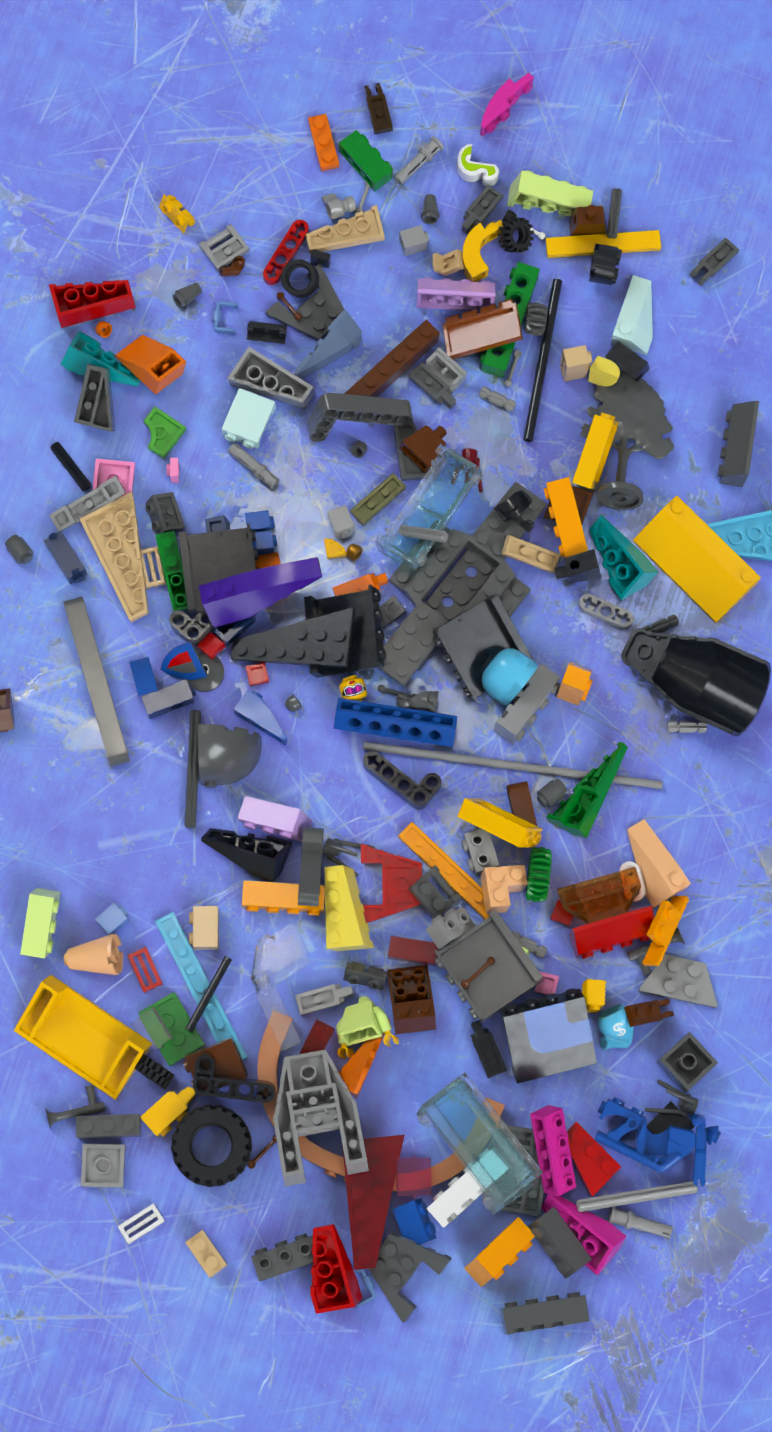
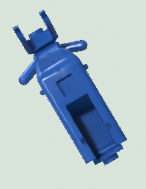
M616 1097L613 1100L608 1098L607 1102L602 1101L597 1111L600 1113L599 1119L602 1120L608 1115H620L625 1117L626 1121L615 1129L609 1130L608 1134L598 1130L595 1141L660 1173L670 1169L695 1149L693 1183L697 1187V1180L700 1179L701 1187L705 1185L707 1143L711 1145L712 1142H717L721 1134L718 1131L719 1126L705 1128V1117L694 1113L690 1115L692 1124L697 1126L696 1134L693 1130L670 1125L668 1129L660 1134H653L647 1129L646 1117L643 1116L644 1111L634 1106L632 1109L624 1106V1101ZM638 1127L636 1149L619 1141L623 1135Z

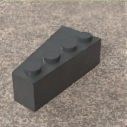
M580 1292L568 1293V1298L559 1299V1295L546 1297L547 1301L539 1303L538 1298L525 1300L526 1305L517 1306V1302L504 1303L505 1308H500L504 1334L508 1335L517 1332L589 1322L586 1296H580Z

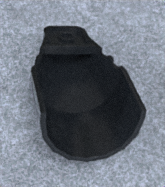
M638 628L631 633L621 654V659L627 666L637 670L680 712L733 736H740L753 722L766 696L771 678V666L768 661L710 637L700 638L696 636L688 637L675 634L652 633L646 629Z

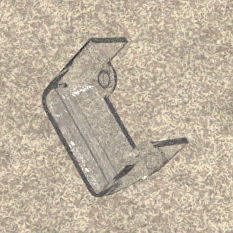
M292 923L269 937L267 934L258 940L259 944L255 949L251 976L253 988L257 995L310 964L306 957L309 950Z

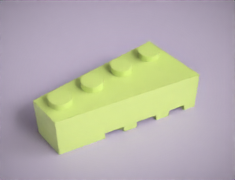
M522 170L510 185L507 206L514 207V204L523 205V209L528 210L531 207L541 208L542 212L559 211V215L571 217L575 208L591 205L593 190H589L585 186L572 185L567 181L554 180L549 176H540L532 171Z

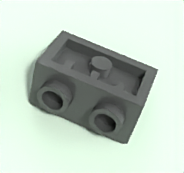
M173 492L152 495L146 502V512L150 516L152 530L156 535L170 531H183L185 525Z

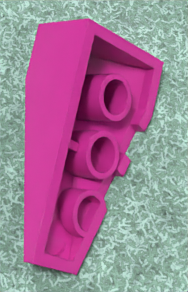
M548 1194L542 1204V1210L546 1213L551 1208H556L592 1260L586 1263L585 1266L596 1275H599L618 1252L627 1236L610 1222L589 1211L578 1212L576 1204L565 1198Z

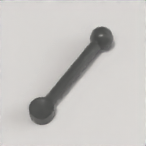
M384 685L378 686L379 692L385 691L395 695L401 694L408 696L410 698L417 695H410L389 688H385Z

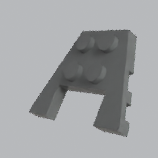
M320 264L315 267L319 274V284L317 287L319 290L296 310L297 313L302 315L301 320H296L295 315L291 314L279 301L265 312L267 317L274 318L283 325H289L297 329L298 332L317 341L328 334L329 329L327 328L344 310ZM309 272L307 274V278L311 281V275Z
M392 1232L379 1249L376 1268H369V1271L404 1323L417 1306L403 1295L401 1290L421 1262L426 1263L439 1275L452 1258L446 1254L435 1252L436 1250L429 1247L425 1248L418 1245L417 1242Z

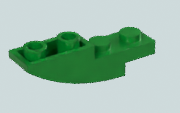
M175 531L155 535L173 612L188 609L183 566Z

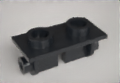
M249 321L247 325V340L285 344L287 325Z

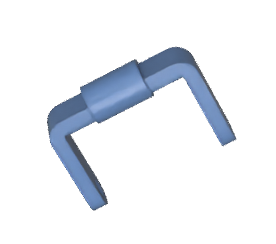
M219 301L213 313L212 322L214 323V330L217 333L235 334V329L218 327L221 319L220 308H238L239 304Z
M364 1269L354 1270L355 1274L361 1272L362 1280L372 1297L357 1304L356 1308L376 1298V1293L373 1289L375 1285L370 1275H366Z

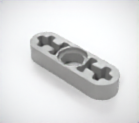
M584 594L579 600V609L585 614L619 629H628L632 625L633 615L624 608L592 594ZM587 600H590V601H591V605H593V606H590V605H589V607L586 608V607H584V606H585V603H584V602H586ZM597 603H599L597 612H594ZM603 607L610 608L611 615L603 616L600 609ZM615 611H617V612H618V613H617V616H618V617H616L615 620H612V618L614 617ZM625 615L627 616V620L629 622L626 621L623 624L621 623L620 618H622Z

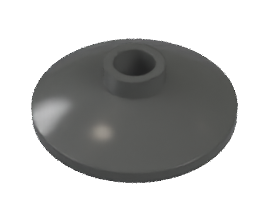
M199 653L198 656L203 667L208 669L206 672L208 676L201 679L187 680L188 685L192 684L197 691L208 692L221 684L224 677V667L219 658L215 657L211 660L204 653Z

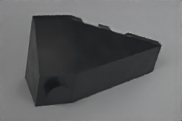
M210 828L201 837L203 843L256 877L274 882L281 874L292 847V842L274 836H267L266 839L255 838V834L248 833V836H240L235 831Z

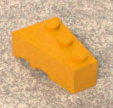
M569 662L556 698L579 706L581 700L585 702L593 681L589 679L592 670Z
M517 1217L464 1269L482 1287L492 1278L497 1280L505 1272L502 1268L506 1264L511 1266L519 1258L517 1254L521 1250L523 1252L527 1251L533 1245L531 1240L535 1236L525 1223Z

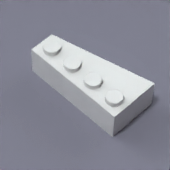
M495 1147L491 1150L485 1149L478 1156L480 1160L475 1165L471 1162L463 1170L465 1174L461 1178L456 1176L448 1183L450 1188L445 1192L441 1190L432 1198L434 1202L426 1209L443 1228L451 1223L512 1167Z

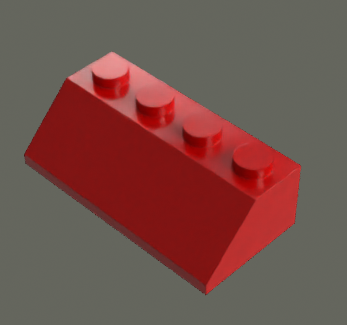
M652 906L573 928L569 936L576 958L582 957V959L593 957V953L601 951L602 954L613 951V947L621 945V948L633 945L632 941L639 939L641 942L651 940L647 933L654 919Z

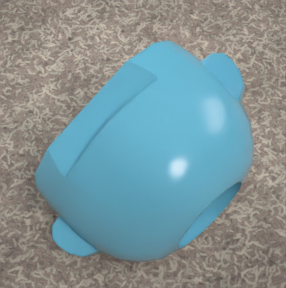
M513 648L504 649L494 657L483 672V688L491 699L506 707L528 682L538 665L519 650Z

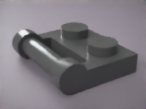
M436 865L431 867L408 888L432 919L442 915L452 904L461 898V895L455 892L439 873L440 869ZM431 877L435 879L449 898L447 900L443 898L429 879Z

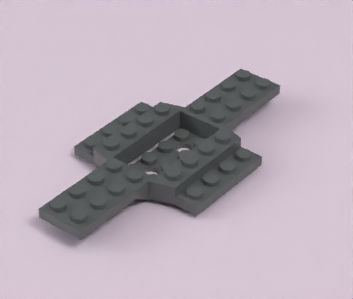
M515 481L497 505L507 500L518 490H523L530 496L532 503L520 516L524 521L529 519L535 522L547 507V503ZM519 504V505H518L516 508H514V509H512L511 506H509V508L511 509V511L508 512V513L505 514V515H508V514L512 513L514 510H516V509H517L518 507H520L522 504ZM493 509L473 535L455 529L450 530L438 520L434 522L430 529L446 531L449 534L447 541L437 542L421 539L389 578V582L405 593L415 608L384 645L386 659L384 660V666L378 667L380 670L404 687L436 647L432 631L491 595H497L509 617L512 616L531 591L528 586L515 578V573L505 561L507 556L502 555L507 535L521 539L527 532L516 519L504 523ZM466 548L467 551L465 552V554L461 557L458 563L454 566V568L450 571V573L446 576V578L442 581V583L438 586V588L434 591V593L430 596L426 603H424L423 600L427 597V595L431 592V590L435 587V585L439 582V580L443 577V575L447 572V570L451 567V565L455 562V560ZM474 567L477 570V575L474 577L467 576L466 569ZM443 598H452L453 605L445 607L442 604Z

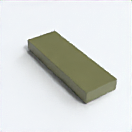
M392 473L354 506L350 513L364 526L406 489V486Z

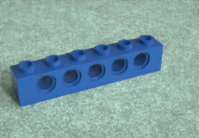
M338 698L334 729L453 747L458 716Z

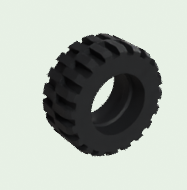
M211 1104L200 1108L197 1107L192 1112L186 1113L175 1127L176 1130L171 1139L173 1160L179 1171L195 1184L206 1187L223 1186L228 1182L234 1181L236 1177L242 1174L250 1161L252 1152L250 1132L243 1119L231 1109L220 1105L211 1106ZM208 1126H217L225 1130L230 1136L232 1144L228 1158L215 1166H207L200 1163L192 1151V1142L198 1131Z

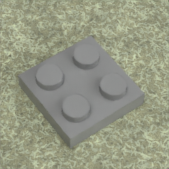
M83 1144L81 1187L124 1188L125 1145Z

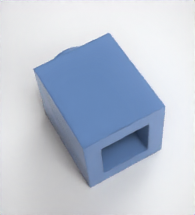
M114 903L95 919L108 935L115 934L129 922L126 917L128 912L121 905L117 907Z

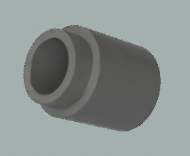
M13 535L5 542L6 550L18 564H27L32 560L34 552L22 537Z
M551 780L537 792V800L543 807L547 806L550 808L565 796L564 793L567 792V788L561 780Z

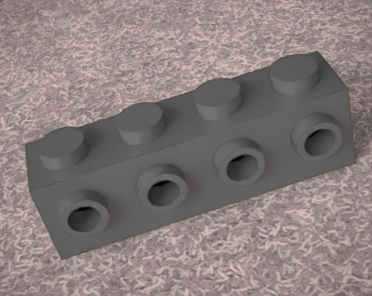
M307 1233L294 1237L295 1241L288 1244L287 1240L274 1244L275 1248L267 1251L266 1247L254 1251L255 1255L251 1256L259 1281L312 1264L313 1235L308 1237Z

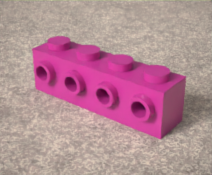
M547 1105L531 1113L530 1117L544 1193L560 1196L576 1188L575 1174L563 1108Z

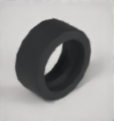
M297 259L289 262L283 268L281 283L284 289L292 296L305 298L316 291L319 284V274L311 263ZM303 267L310 272L311 281L305 289L297 290L291 286L289 278L296 268Z

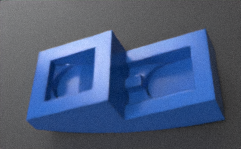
M149 657L129 662L138 696L158 691Z

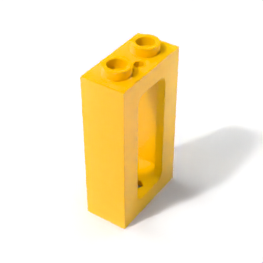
M602 412L600 416L594 415L572 483L590 489H597L619 424L618 421H615V416Z
M465 798L457 816L517 847H535L542 837V828L480 798Z

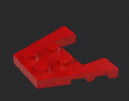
M361 844V864H382V905H363L366 923L420 906L421 904L408 888L422 876V863Z

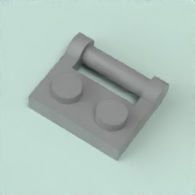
M231 224L206 242L202 241L198 244L201 251L207 256L217 271H219L220 267H226L232 263L237 256H243L249 252V247ZM228 236L232 237L231 239L227 240L215 249H210L212 246L216 245Z

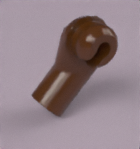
M237 256L229 267H220V276H238L245 266V259L242 256Z

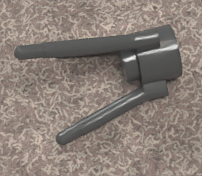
M328 838L324 845L323 853L327 854V859L339 866H347L335 856L339 857L341 852L358 856L357 852L343 848V845L361 848V844L342 841L337 838L334 840Z
M657 1080L658 1084L666 1088L667 1093L679 1098L677 1107L680 1110L645 1108L646 1112L676 1114L684 1117L688 1113H695L698 1106L697 1098L691 1097V1095L685 1094L661 1080Z

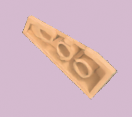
M645 819L627 829L635 862L639 865L646 887V898L653 909L659 906L662 901H667L689 887L691 883Z

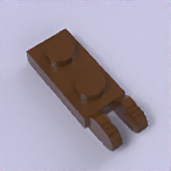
M653 1000L624 1007L630 1027L654 1023L674 1016L673 1011L661 1014L660 1006H667L670 1004V1000Z

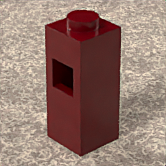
M391 936L387 959L436 966L434 951L436 949L437 951L440 950H438L434 942Z

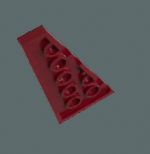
M405 1135L363 1139L369 1169L366 1172L348 1175L343 1150L354 1270L376 1268Z

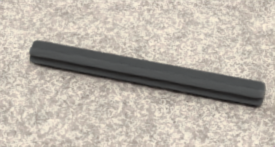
M191 710L185 806L186 828L196 827L199 771L198 724H201V711Z

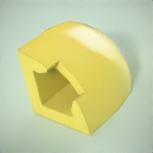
M597 356L590 366L588 382L605 387L612 386L619 378V367L609 359Z

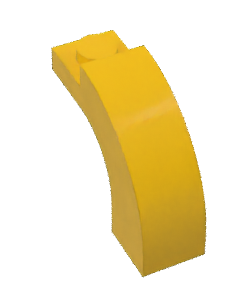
M501 220L496 223H489L485 229L479 223L469 232L465 239L462 252L463 271L466 278L471 282H479L488 276L489 268L482 259L480 250L485 244L499 237L498 233H501V230H498L499 226H503Z

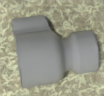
M334 193L322 196L327 214L331 220L342 217L346 211H356L353 196L345 197L344 200L337 198Z

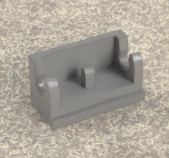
M440 347L425 361V365L450 386L452 393L466 380L467 372Z

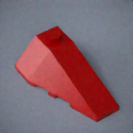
M329 1224L314 1227L310 1295L315 1313L319 1314L355 1307L362 1299L357 1277L335 1225Z

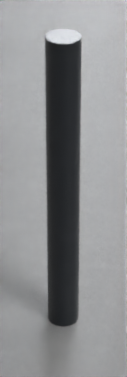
M225 956L185 1028L187 1031L192 1033L232 961L229 957Z

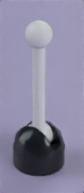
M508 209L502 222L506 221L505 219L517 218L516 213ZM534 230V234L539 239H545L546 235L544 232Z

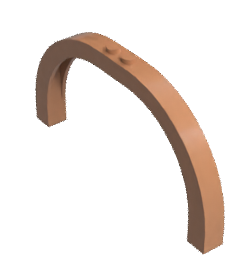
M274 1010L260 1044L257 1066L258 1080L269 1081L275 1086L274 1098L268 1103H263L273 1127V1116L277 1104V1094L279 1093L277 1083L278 1061L283 1043L293 1022V1018ZM264 1087V1089L260 1091L263 1092V1096H267L268 1093H271L268 1091L267 1087ZM485 1097L475 1124L463 1144L451 1156L430 1168L412 1173H396L392 1192L427 1189L441 1184L463 1171L478 1157L491 1139L505 1105ZM305 1136L298 1137L301 1156L304 1159L325 1169L324 1173L336 1178L339 1175L345 1178L343 1157L317 1146Z

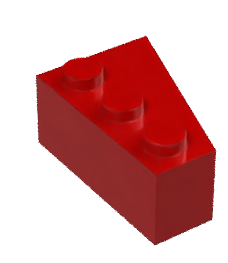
M575 1122L567 1130L571 1159L589 1197H593L621 1166Z

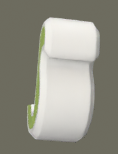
M467 144L461 148L457 158V173L461 179L467 182L483 179V186L495 185L499 177V169L496 164L470 161L472 144Z

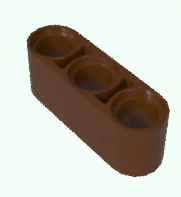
M527 781L507 785V794L512 814L537 826Z

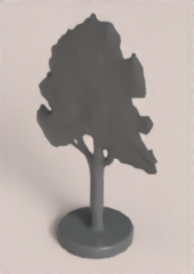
M621 370L617 382L612 386L597 385L594 397L603 402L602 406H598L597 409L590 406L586 410L591 418H594V415L600 416L602 412L615 416V421L619 422L612 442V446L618 451L616 481L607 482L597 489V501L607 508L630 510L639 507L643 503L644 498L643 491L639 487L625 482L627 462L630 454L635 451H646L655 459H662L669 452L673 451L674 444L671 439L662 438V435L671 432L673 427L667 421V417L664 416L666 411L663 406L664 401L653 387L649 386L642 378L636 382ZM585 423L581 427L582 432L580 434L582 437L587 438L592 423L589 425ZM629 438L635 439V445L627 448V440Z

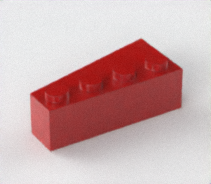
M128 280L103 281L99 284L85 282V284L81 285L65 283L63 286L49 284L61 328L136 308Z

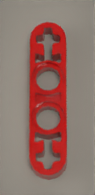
M296 220L289 228L263 271V280L266 284L275 285L280 281L283 268L293 260L305 241L306 234L309 233V226L306 221ZM301 226H302L304 231L301 230V231L298 233V238H297V237H296L297 228H301ZM288 241H294L296 246L289 249L285 244ZM284 256L287 260L285 263L279 264L276 262V258ZM275 267V277L268 278V274H272Z

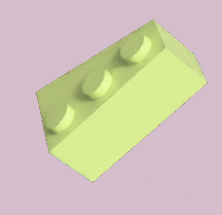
M36 888L29 894L20 955L45 959L49 953H52L53 941L51 939L52 934L56 930L57 922L55 918L59 910L61 892Z

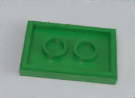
M175 992L138 1012L169 1067L184 1059L187 1054L205 1046L196 1028L192 1033L185 1029L190 1018Z

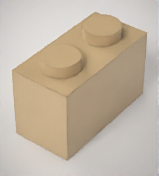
M586 345L563 349L560 368L564 382L587 377L590 363H592V355L590 351L587 352Z
M193 906V912H189V924H193V932H189V945H193L194 950H219L218 906Z
M201 1230L185 1242L209 1278H212L228 1266L204 1230Z

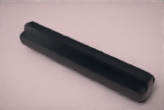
M59 442L52 444L50 447L52 452L82 491L88 490L91 487V483Z

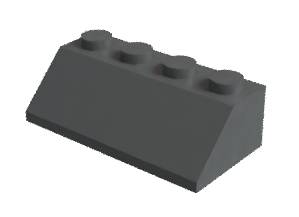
M759 401L733 404L731 410H727L725 422H728V428L724 429L723 440L726 442L725 447H722L720 452V458L723 459V463L719 465L717 476L720 477L719 484L743 487L749 475Z

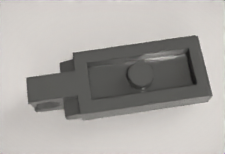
M487 185L466 210L463 217L465 222L462 224L461 230L468 234L473 226L475 227L479 223L482 224L503 199V195Z
M422 362L408 375V378L440 405L444 403L450 409L456 405V399L451 396L450 386Z

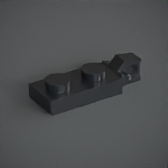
M479 1020L472 1022L471 1026L474 1034L470 1035L471 1041L487 1078L489 1079L507 1071L492 1033L489 1032L488 1028L483 1030Z

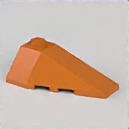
M383 1033L382 1037L365 1041L342 1067L341 1072L338 1071L343 1082L347 1085L350 1094L355 1098L360 1093L385 1033Z

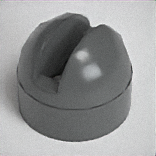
M360 440L356 441L350 447V451L353 456L362 458L367 452V445Z
M294 694L288 697L285 702V706L289 711L295 712L302 708Z

